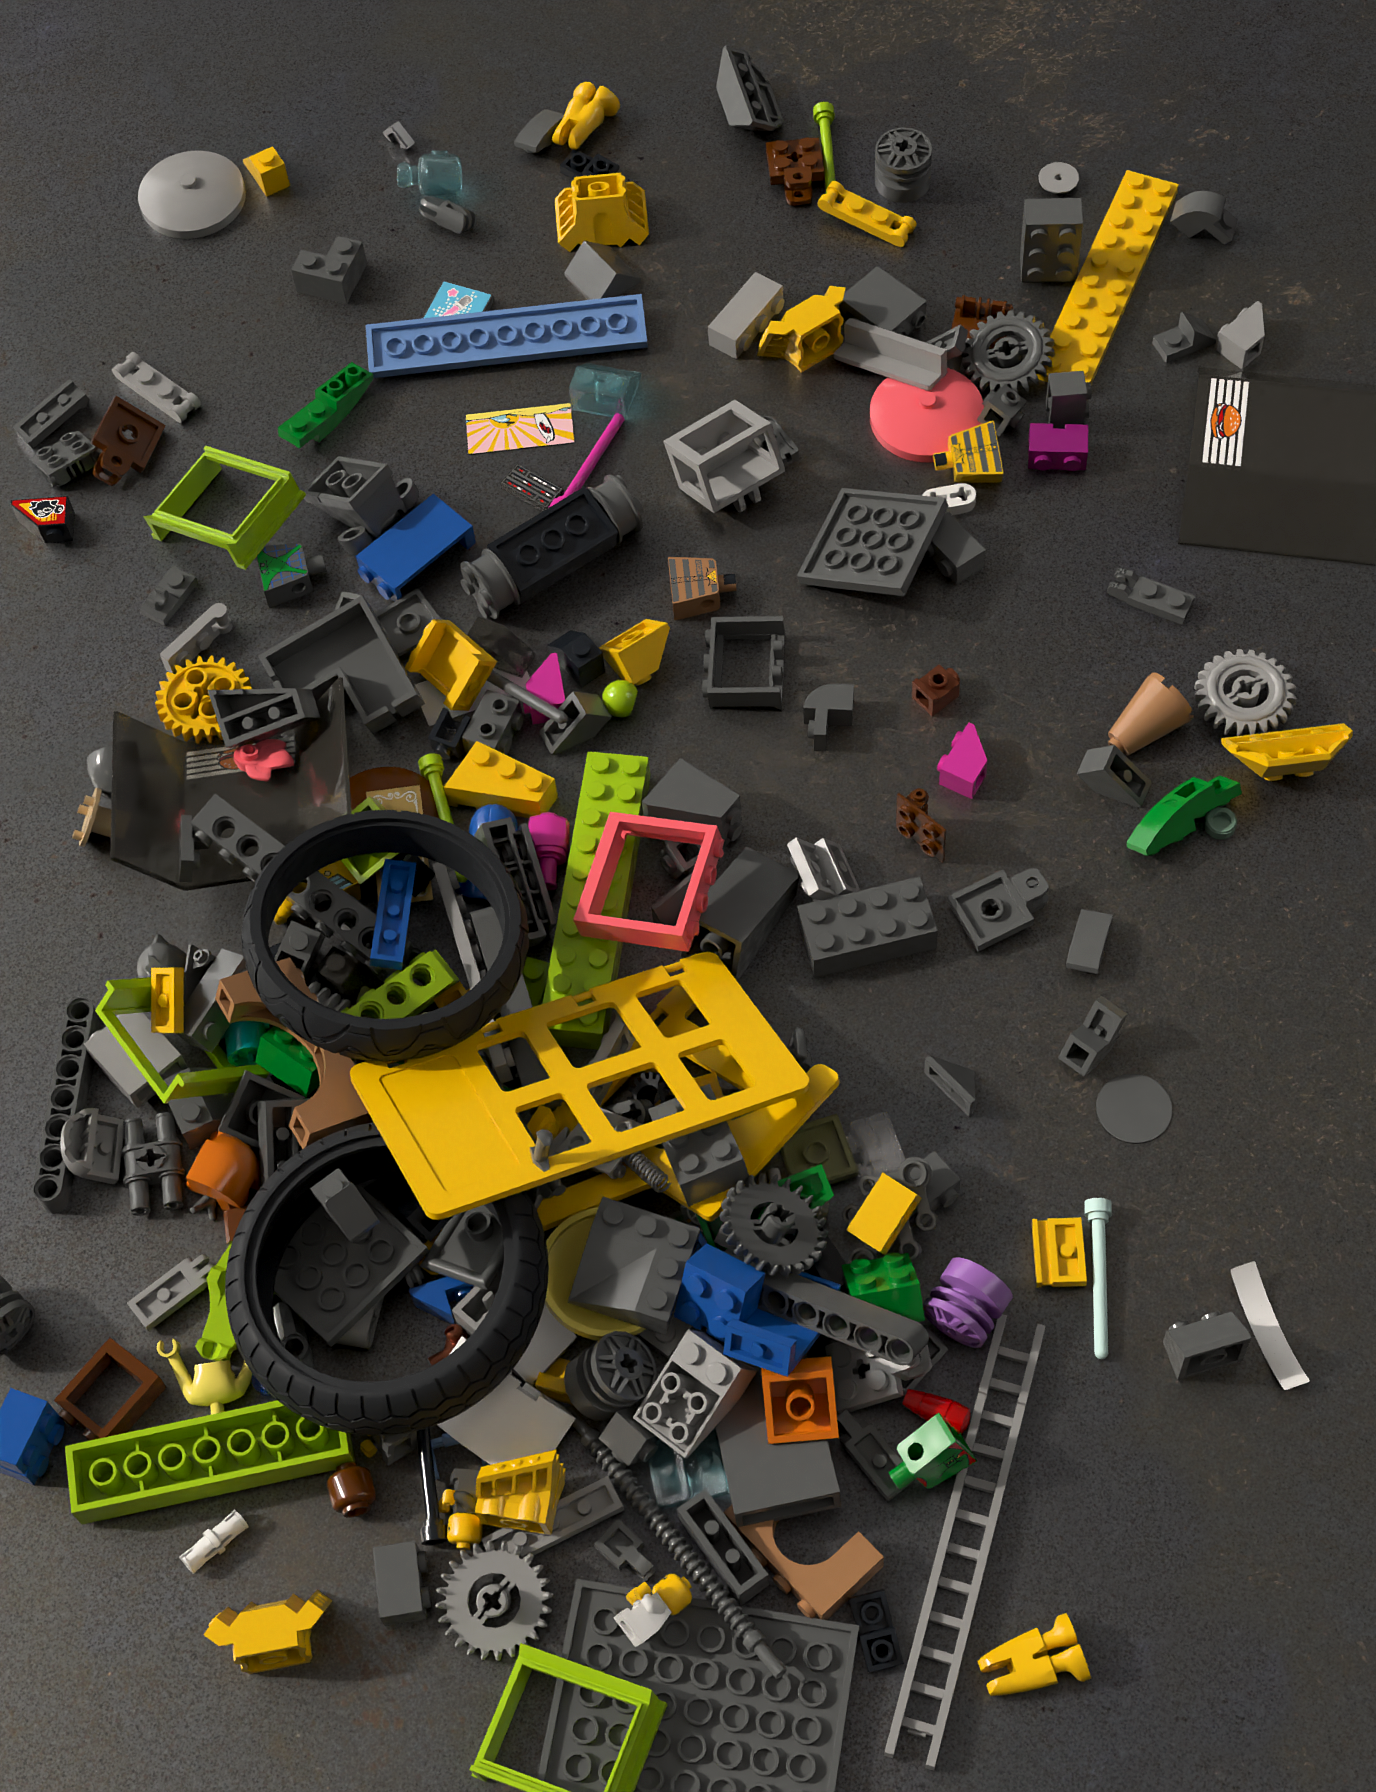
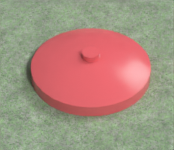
M947 368V374L930 391L887 377L877 387L871 399L870 424L880 444L894 455L915 462H934V453L949 451L948 438L950 435L982 424L977 418L984 409L983 399L971 380L950 368Z

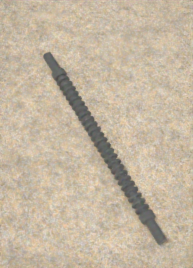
M573 1405L567 1406L565 1409L576 1418L572 1426L581 1436V1444L586 1450H591L590 1455L592 1457H597V1464H603V1471H609V1478H615L614 1485L621 1486L620 1492L622 1494L627 1493L626 1500H633L632 1507L639 1508V1516L645 1515L644 1522L651 1523L650 1529L652 1531L657 1530L656 1537L663 1538L662 1544L664 1546L669 1545L668 1552L675 1553L674 1559L682 1561L680 1564L681 1568H688L686 1574L694 1576V1584L700 1583L699 1590L701 1592L706 1591L705 1598L708 1600L713 1599L711 1605L719 1607L718 1614L725 1615L724 1621L726 1623H732L730 1628L732 1631H738L737 1637L739 1639L744 1638L743 1645L749 1652H755L776 1679L782 1677L787 1669L765 1643L767 1638L760 1629H754V1622H748V1614H741L743 1608L735 1606V1598L729 1599L730 1592L722 1590L724 1587L723 1583H716L717 1576L710 1575V1567L704 1568L705 1561L703 1559L698 1560V1552H691L693 1549L692 1545H686L687 1539L679 1537V1529L673 1530L674 1523L667 1522V1514L661 1515L662 1508L655 1507L656 1501L654 1499L649 1500L650 1493L643 1492L644 1486L642 1484L637 1485V1477L631 1478L632 1471L625 1470L626 1464L619 1463L620 1461L612 1455V1450L599 1439L601 1435L599 1430L591 1428Z

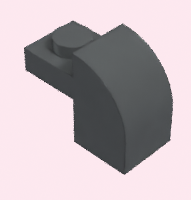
M1196 191L1176 201L1170 223L1189 238L1206 229L1225 245L1232 241L1238 219L1224 209L1225 197L1210 191Z
M826 684L813 690L806 698L803 707L804 724H809L808 738L814 739L815 751H826L828 725L852 726L854 684Z
M1100 996L1095 1000L1083 1025L1070 1034L1058 1059L1085 1077L1111 1051L1121 1035L1119 1030L1128 1014L1103 996Z

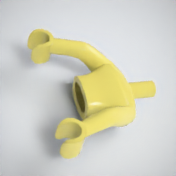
M173 1338V1350L168 1354L164 1350L163 1341L160 1340L157 1343L158 1353L169 1359L180 1389L188 1403L197 1406H210L211 1414L225 1412L224 1404L241 1398L254 1376L244 1360L240 1373L236 1377L232 1370L231 1362L226 1360L195 1365L194 1379L192 1381L179 1355L180 1343Z

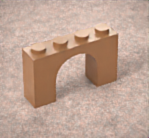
M732 1505L723 1512L763 1567L767 1566L775 1575L772 1580L777 1587L786 1595L791 1592L800 1601L797 1603V1606L806 1617L828 1620L849 1600V1597H852L884 1567V1556L859 1531L826 1561L814 1565H803L789 1560L777 1548L774 1541V1532L779 1520L760 1522L738 1527L737 1529Z

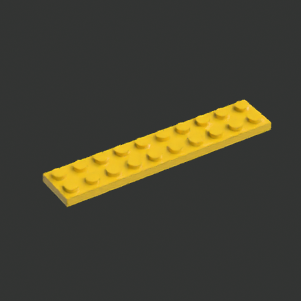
M1126 170L1051 333L1050 338L1054 340V346L1051 348L1054 349L1055 356L1048 357L1052 361V367L1043 365L1047 376L1044 377L1041 374H1036L1039 380L1048 382L1050 373L1084 371L1085 382H1090L1092 385L1178 193L1179 184Z

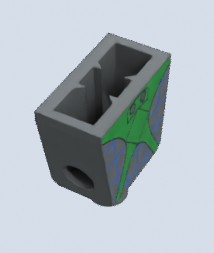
M300 543L267 545L257 555L262 586L269 608L311 593L313 586L310 575L327 572L323 555L306 558L303 546Z

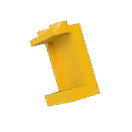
M433 619L425 627L423 636L416 648L411 652L410 659L405 668L409 672L420 673L444 694L446 699L443 704L450 710L469 711L497 661L450 620Z

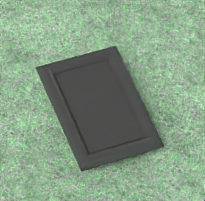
M541 1195L537 1196V1200L535 1203L536 1210L543 1200V1196ZM484 1205L453 1215L440 1232L420 1267L488 1291L504 1264V1240L500 1224Z

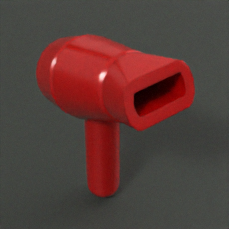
M908 1389L902 1404L926 1421L940 1413L961 1434L970 1423V1409L953 1399L913 1389Z

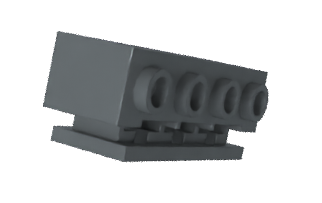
M511 817L481 823L474 836L502 861L509 870L510 875L515 879L522 894L528 917L529 947L538 946L546 937V934L550 933L555 927L557 921L528 824H521L515 832Z

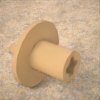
M95 788L92 797L86 795L83 804L89 806L80 804L77 813L85 815L82 830H74L72 839L79 840V846L85 847L91 832L122 841L128 825L129 814L99 806L100 788Z

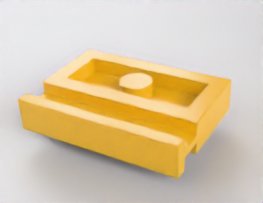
M1081 1217L1047 1218V1220L1043 1221L1032 1219L1036 1288L1052 1285V1287L1086 1286L1087 1276Z

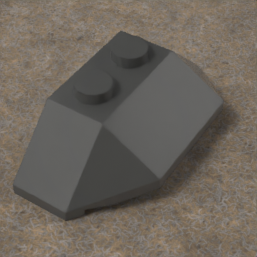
M725 46L722 51L716 89L729 125L737 129L741 128L749 131H773L781 126L784 120L769 81L761 70L750 61L752 58L747 51Z

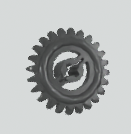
M1013 310L1008 311L1007 316H1004L1002 312H998L997 318L994 319L991 315L987 316L986 324L980 321L977 323L979 330L972 329L969 332L971 338H967L965 342L967 348L962 353L964 357L962 366L966 368V376L968 378L972 376L971 381L975 386L980 382L982 392H985L989 385L990 392L992 390L996 392L1004 384L1017 392V394L1019 385L1028 392L1029 380L1039 385L1036 374H1041L1044 377L1047 376L1043 365L1052 367V361L1048 356H1055L1054 349L1051 348L1054 346V340L1050 338V330L1044 328V322L1036 321L1035 315H1029L1025 318L1024 311H1020L1017 316H1014ZM1006 335L1018 336L1024 340L1017 342L1014 338L1004 337L996 342L994 349L989 350L990 345L996 339ZM1027 354L1025 359L1023 360L1022 355ZM997 361L999 367H995L991 362Z
M765 1173L759 1176L756 1183L754 1182L753 1175L746 1179L745 1184L743 1180H739L735 1187L730 1188L727 1192V1198L721 1203L723 1211L719 1215L720 1220L724 1222L721 1227L722 1232L729 1234L726 1242L729 1245H736L734 1253L737 1256L743 1254L745 1256L744 1262L747 1265L754 1262L755 1269L761 1271L763 1267L767 1268L768 1274L773 1276L777 1270L781 1276L787 1277L790 1272L799 1275L803 1269H811L814 1262L819 1261L822 1251L827 1246V1242L823 1240L828 1235V1230H819L825 1225L827 1219H815L821 1211V1206L814 1209H809L808 1207L813 1200V1195L800 1199L803 1186L791 1192V1179H787L783 1186L780 1187L777 1182L778 1174L772 1177L769 1184L765 1180ZM767 1207L759 1219L751 1220V1214L755 1209ZM786 1234H794L795 1236L793 1242L789 1245L781 1247L770 1245L782 1241Z

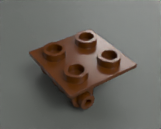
M966 295L956 297V310L951 329L961 324L968 330L967 338H971L969 332L972 329L979 330L978 322L981 321L986 324L987 316L991 315L995 319L998 312H1002L1004 316H1007L1008 311L1013 310L1012 304H1007L1005 300L1004 302L993 300L992 304H990L991 298H988L986 303H982V297H979L978 302H976V298L967 297ZM1007 335L996 339L990 345L989 350L994 349L996 342L1004 337H1007Z
M921 788L913 790L906 798L898 793L896 826L898 831L904 837L912 838L928 856H935L943 863L945 860L946 829L928 816V793Z

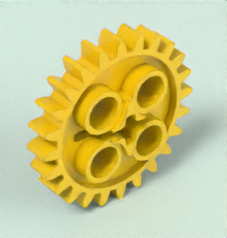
M212 655L207 662H203L201 656H198L197 663L195 664L186 659L187 667L185 668L176 664L177 673L167 672L168 682L160 681L161 690L156 691L158 701L155 702L160 721L164 723L166 730L172 729L174 737L182 733L185 742L192 736L195 737L196 744L200 743L202 737H206L207 741L212 743L214 735L223 740L216 715H213L215 712L208 690L252 689L249 677L245 676L243 669L237 670L235 662L227 666L225 658L222 657L218 663H215Z

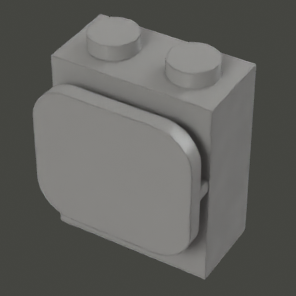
M144 1013L120 1014L116 1016L162 1079L188 1068L182 1055L162 1033H151V1021ZM107 1026L94 1032L89 1040L84 1043L91 1058L98 1064L115 1087L136 1108H139L156 1094Z

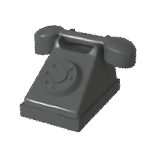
M338 456L304 490L306 494L304 499L307 503H312L317 508L351 527V529L346 530L338 537V541L348 554L358 555L379 538L401 514L405 515L407 510L415 505L419 498V490L410 478H404L395 485L391 477L393 472L388 464Z

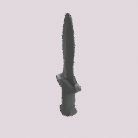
M539 1130L536 1132V1146L530 1147L532 1162L545 1172L550 1169L547 1156L549 1147L553 1144V1136L549 1130ZM539 1186L528 1189V1194L534 1205L537 1200Z

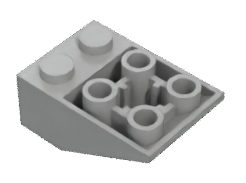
M503 1266L488 1291L475 1286L452 1309L457 1324L462 1326V1329L470 1336L478 1328L493 1304L500 1285ZM545 1304L535 1334L525 1353L512 1370L523 1382H527L532 1386L536 1383L539 1372L545 1373L578 1339L573 1332L565 1328L553 1317Z
M691 1329L687 1330L633 1416V1419L684 1458H688L740 1400L757 1372L746 1362L723 1355L724 1346L705 1332Z

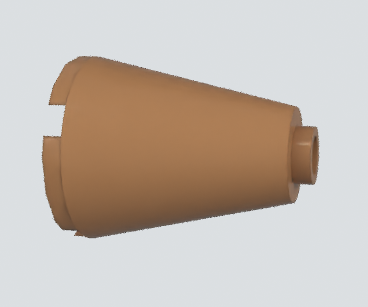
M1153 672L1145 679L1108 732L1110 738L1108 744L1109 746L1115 745L1122 753L1129 756L1190 722L1194 718V715H1190L1193 710L1176 687L1172 685L1168 688L1161 682L1165 678Z

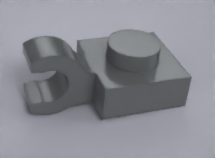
M619 1518L594 1543L595 1548L619 1571L628 1564L645 1582L656 1573L652 1563L639 1553L645 1547L644 1542Z

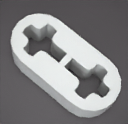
M966 483L932 488L925 491L922 495L946 498L949 506L945 514L950 512L952 515L970 512L976 503V491L971 485ZM958 496H964V498L967 500L962 501V499Z

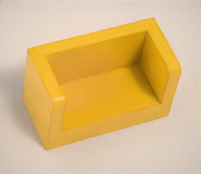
M882 1173L846 1230L886 1255L922 1198L885 1173Z

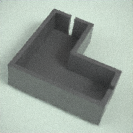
M362 595L258 655L269 677L274 681L273 684L276 689H312L315 702H318L344 687L362 721L373 734L397 721L394 715L399 713L401 717H404L425 704L372 607Z

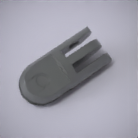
M425 196L420 201L419 211L422 216L435 221L438 226L461 234L470 231L477 224V216L473 211L450 200Z

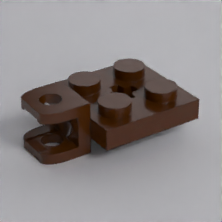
M819 137L766 142L770 184H784L785 198L789 205L810 204L813 199L812 181L825 180ZM801 194L803 197L798 198L795 195Z
M115 396L91 441L92 445L102 450L94 465V476L108 485L114 486L130 467L141 473L166 425ZM130 430L134 440L127 439L122 431ZM103 468L112 472L113 475H106L103 471Z

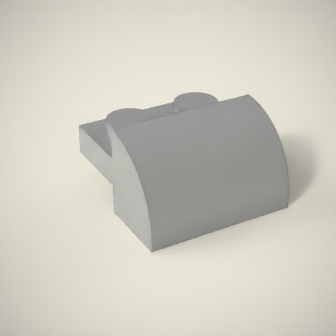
M797 837L787 844L792 855L790 856L791 863L799 871L802 878L801 886L814 902L861 891L840 844L826 838H822L815 844H812Z

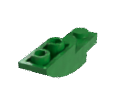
M351 362L315 390V399L278 427V436L298 448L303 447L312 439L320 442L338 426L358 403L372 382L373 374Z
M1219 775L1208 782L1192 777L1163 797L1144 816L1127 840V848L1148 856L1158 853L1161 848L1170 843L1181 841L1184 836L1196 830L1194 819L1205 816L1206 812L1218 806L1226 805L1231 799L1242 794L1240 782Z

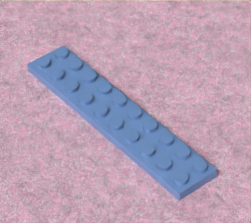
M642 294L366 325L369 372L373 374V378L648 347Z

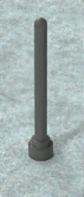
M492 670L486 680L559 724L567 722L568 716L566 713Z

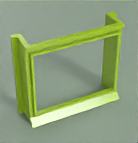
M205 446L203 448L205 452L154 513L143 517L153 532L151 534L153 539L162 541L170 531L227 549L236 566L246 570L305 498L306 494L299 489L289 471ZM220 464L276 481L233 534L182 518L222 470Z
M151 977L108 980L105 986L108 988V991L95 1011L164 1104H168L170 1100L235 1092L245 1070L262 1078H267L269 1072L258 1064L239 1067L231 1065L228 1062L227 1055L217 1044L212 1053L205 1052L218 1069L178 1073L168 1087L115 1016L151 1012Z
M520 1643L519 1655L476 1760L469 1769L472 1772L471 1776L484 1782L489 1778L524 1792H571L494 1763L533 1669L637 1707L604 1792H634L667 1703L659 1700L651 1689Z

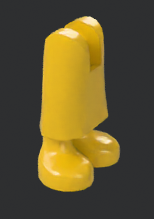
M1067 1613L1056 1617L1054 1627L1050 1631L1041 1635L1038 1628H1034L996 1647L977 1661L982 1673L1007 1666L1009 1674L987 1683L986 1687L990 1696L1026 1692L1058 1684L1056 1673L1070 1672L1081 1682L1091 1679L1080 1644H1078L1076 1633ZM1057 1647H1070L1051 1657L1048 1655V1650Z

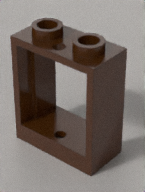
M109 1337L54 1399V1402L61 1409L58 1415L71 1427L78 1423L85 1429L82 1435L90 1441L127 1433L166 1389V1385L155 1372ZM113 1362L139 1382L141 1386L102 1429L76 1408L74 1404Z

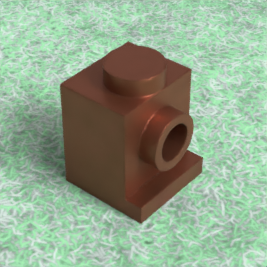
M939 664L922 678H916L912 681V698L933 717L959 697L960 678L952 668L945 670Z

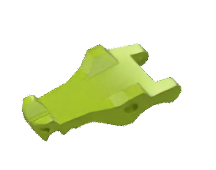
M231 1244L218 1263L210 1269L206 1278L210 1295V1312L202 1337L198 1339L195 1345L201 1357L215 1362L230 1361L233 1350L237 1349L228 1319L225 1297L226 1268Z

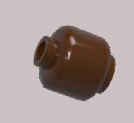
M347 1462L337 1466L336 1472L327 1481L334 1511L343 1513V1516L346 1518L357 1517L369 1512L370 1506L376 1500V1492L370 1470L366 1467L357 1466L355 1462Z

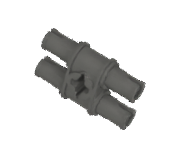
M163 1112L156 1115L158 1141L145 1143L143 1121L141 1118H128L124 1120L125 1146L121 1151V1157L124 1159L125 1166L123 1184L129 1189L132 1214L142 1216L151 1212L149 1186L162 1183L164 1208L167 1210L182 1208L184 1204L181 1181L186 1176V1172L182 1167L181 1150L183 1149V1143L177 1138L176 1121L173 1113Z

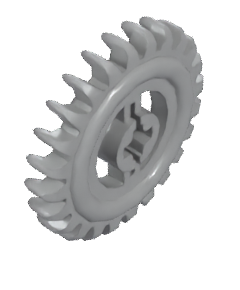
M1237 649L1236 655H1233L1230 651H1225L1224 658L1219 655L1214 656L1213 663H1205L1204 670L1198 673V681L1195 682L1194 686L1197 691L1194 699L1195 701L1201 699L1198 704L1199 712L1207 709L1204 716L1205 721H1208L1211 717H1216L1213 725L1214 729L1222 723L1226 724L1225 735L1233 727H1236L1237 736H1241L1244 729L1248 730L1249 735L1255 734L1256 728L1261 733H1267V725L1271 726L1275 732L1278 728V720H1280L1281 724H1285L1287 715L1293 713L1292 705L1296 703L1297 699L1294 695L1296 686L1291 683L1293 677L1290 674H1284L1286 671L1284 665L1276 666L1277 659L1271 658L1267 660L1266 653L1262 652L1256 656L1254 650L1250 649L1247 654H1244L1242 649ZM1237 675H1250L1238 677L1233 683L1231 693L1225 696L1223 687L1230 678ZM1266 687L1268 690L1267 699L1261 705L1256 706L1260 690Z
M489 1540L486 1552H483L479 1544L475 1543L473 1545L474 1556H471L464 1550L460 1551L463 1563L460 1564L453 1560L449 1562L455 1573L441 1574V1578L449 1585L448 1587L436 1589L437 1593L446 1596V1600L436 1603L435 1607L447 1610V1613L440 1617L438 1622L451 1623V1626L445 1632V1636L455 1633L459 1635L455 1643L456 1648L465 1642L469 1643L468 1656H471L477 1648H480L481 1660L484 1661L488 1657L490 1650H493L496 1661H500L503 1649H506L510 1657L514 1658L516 1656V1644L519 1646L520 1643L528 1645L527 1636L534 1640L540 1639L535 1626H548L547 1622L540 1615L552 1612V1608L543 1604V1600L553 1597V1593L542 1591V1587L549 1583L550 1579L538 1578L537 1575L543 1569V1565L530 1566L534 1557L532 1553L523 1559L520 1558V1545L516 1546L509 1553L508 1543L503 1541L499 1550L496 1551L493 1541ZM490 1573L505 1575L506 1577L500 1584H490L479 1591L476 1599L478 1611L473 1615L469 1606V1594L474 1583L483 1575ZM509 1581L508 1587L500 1593L501 1596L498 1601L502 1605L501 1608L495 1606L485 1611L486 1605L489 1602L486 1594L492 1595L501 1591ZM516 1585L521 1600L520 1608L515 1618L504 1626H485L484 1622L489 1617H498L509 1609L511 1605L510 1591ZM485 1611L484 1616L480 1619L479 1616Z

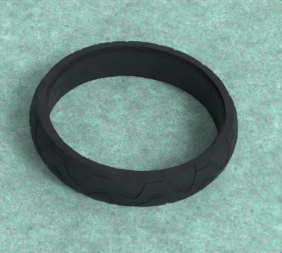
M370 810L339 816L331 821L328 820L320 823L294 838V841H290L271 859L255 881V887L249 894L243 916L241 942L243 957L246 962L245 966L253 987L264 1005L285 1027L313 1045L334 1054L340 1053V1055L367 1061H403L409 1058L415 1059L435 1054L462 1042L487 1025L501 1011L502 1006L508 1002L517 987L525 966L529 949V925L523 897L515 879L510 875L509 870L502 861L479 839L467 831H462L461 828L452 823L429 815L402 810L401 812H397V810ZM388 852L410 854L431 859L457 871L472 882L487 898L500 923L503 941L499 953L489 971L470 991L446 1006L421 1015L395 1019H374L353 1016L326 1007L308 997L289 981L275 961L268 939L272 922L279 907L297 885L321 868L357 855Z

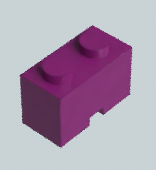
M1030 423L1028 469L1086 470L1088 425L1065 424V429L1053 428V424Z

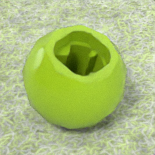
M627 680L613 681L603 691V704L614 717L624 718L630 716L638 690L635 685Z

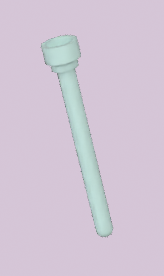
M1106 1198L1087 1199L1084 1204L1085 1217L1092 1224L1094 1353L1098 1359H1105L1108 1356L1105 1224L1109 1222V1218L1112 1216V1202Z

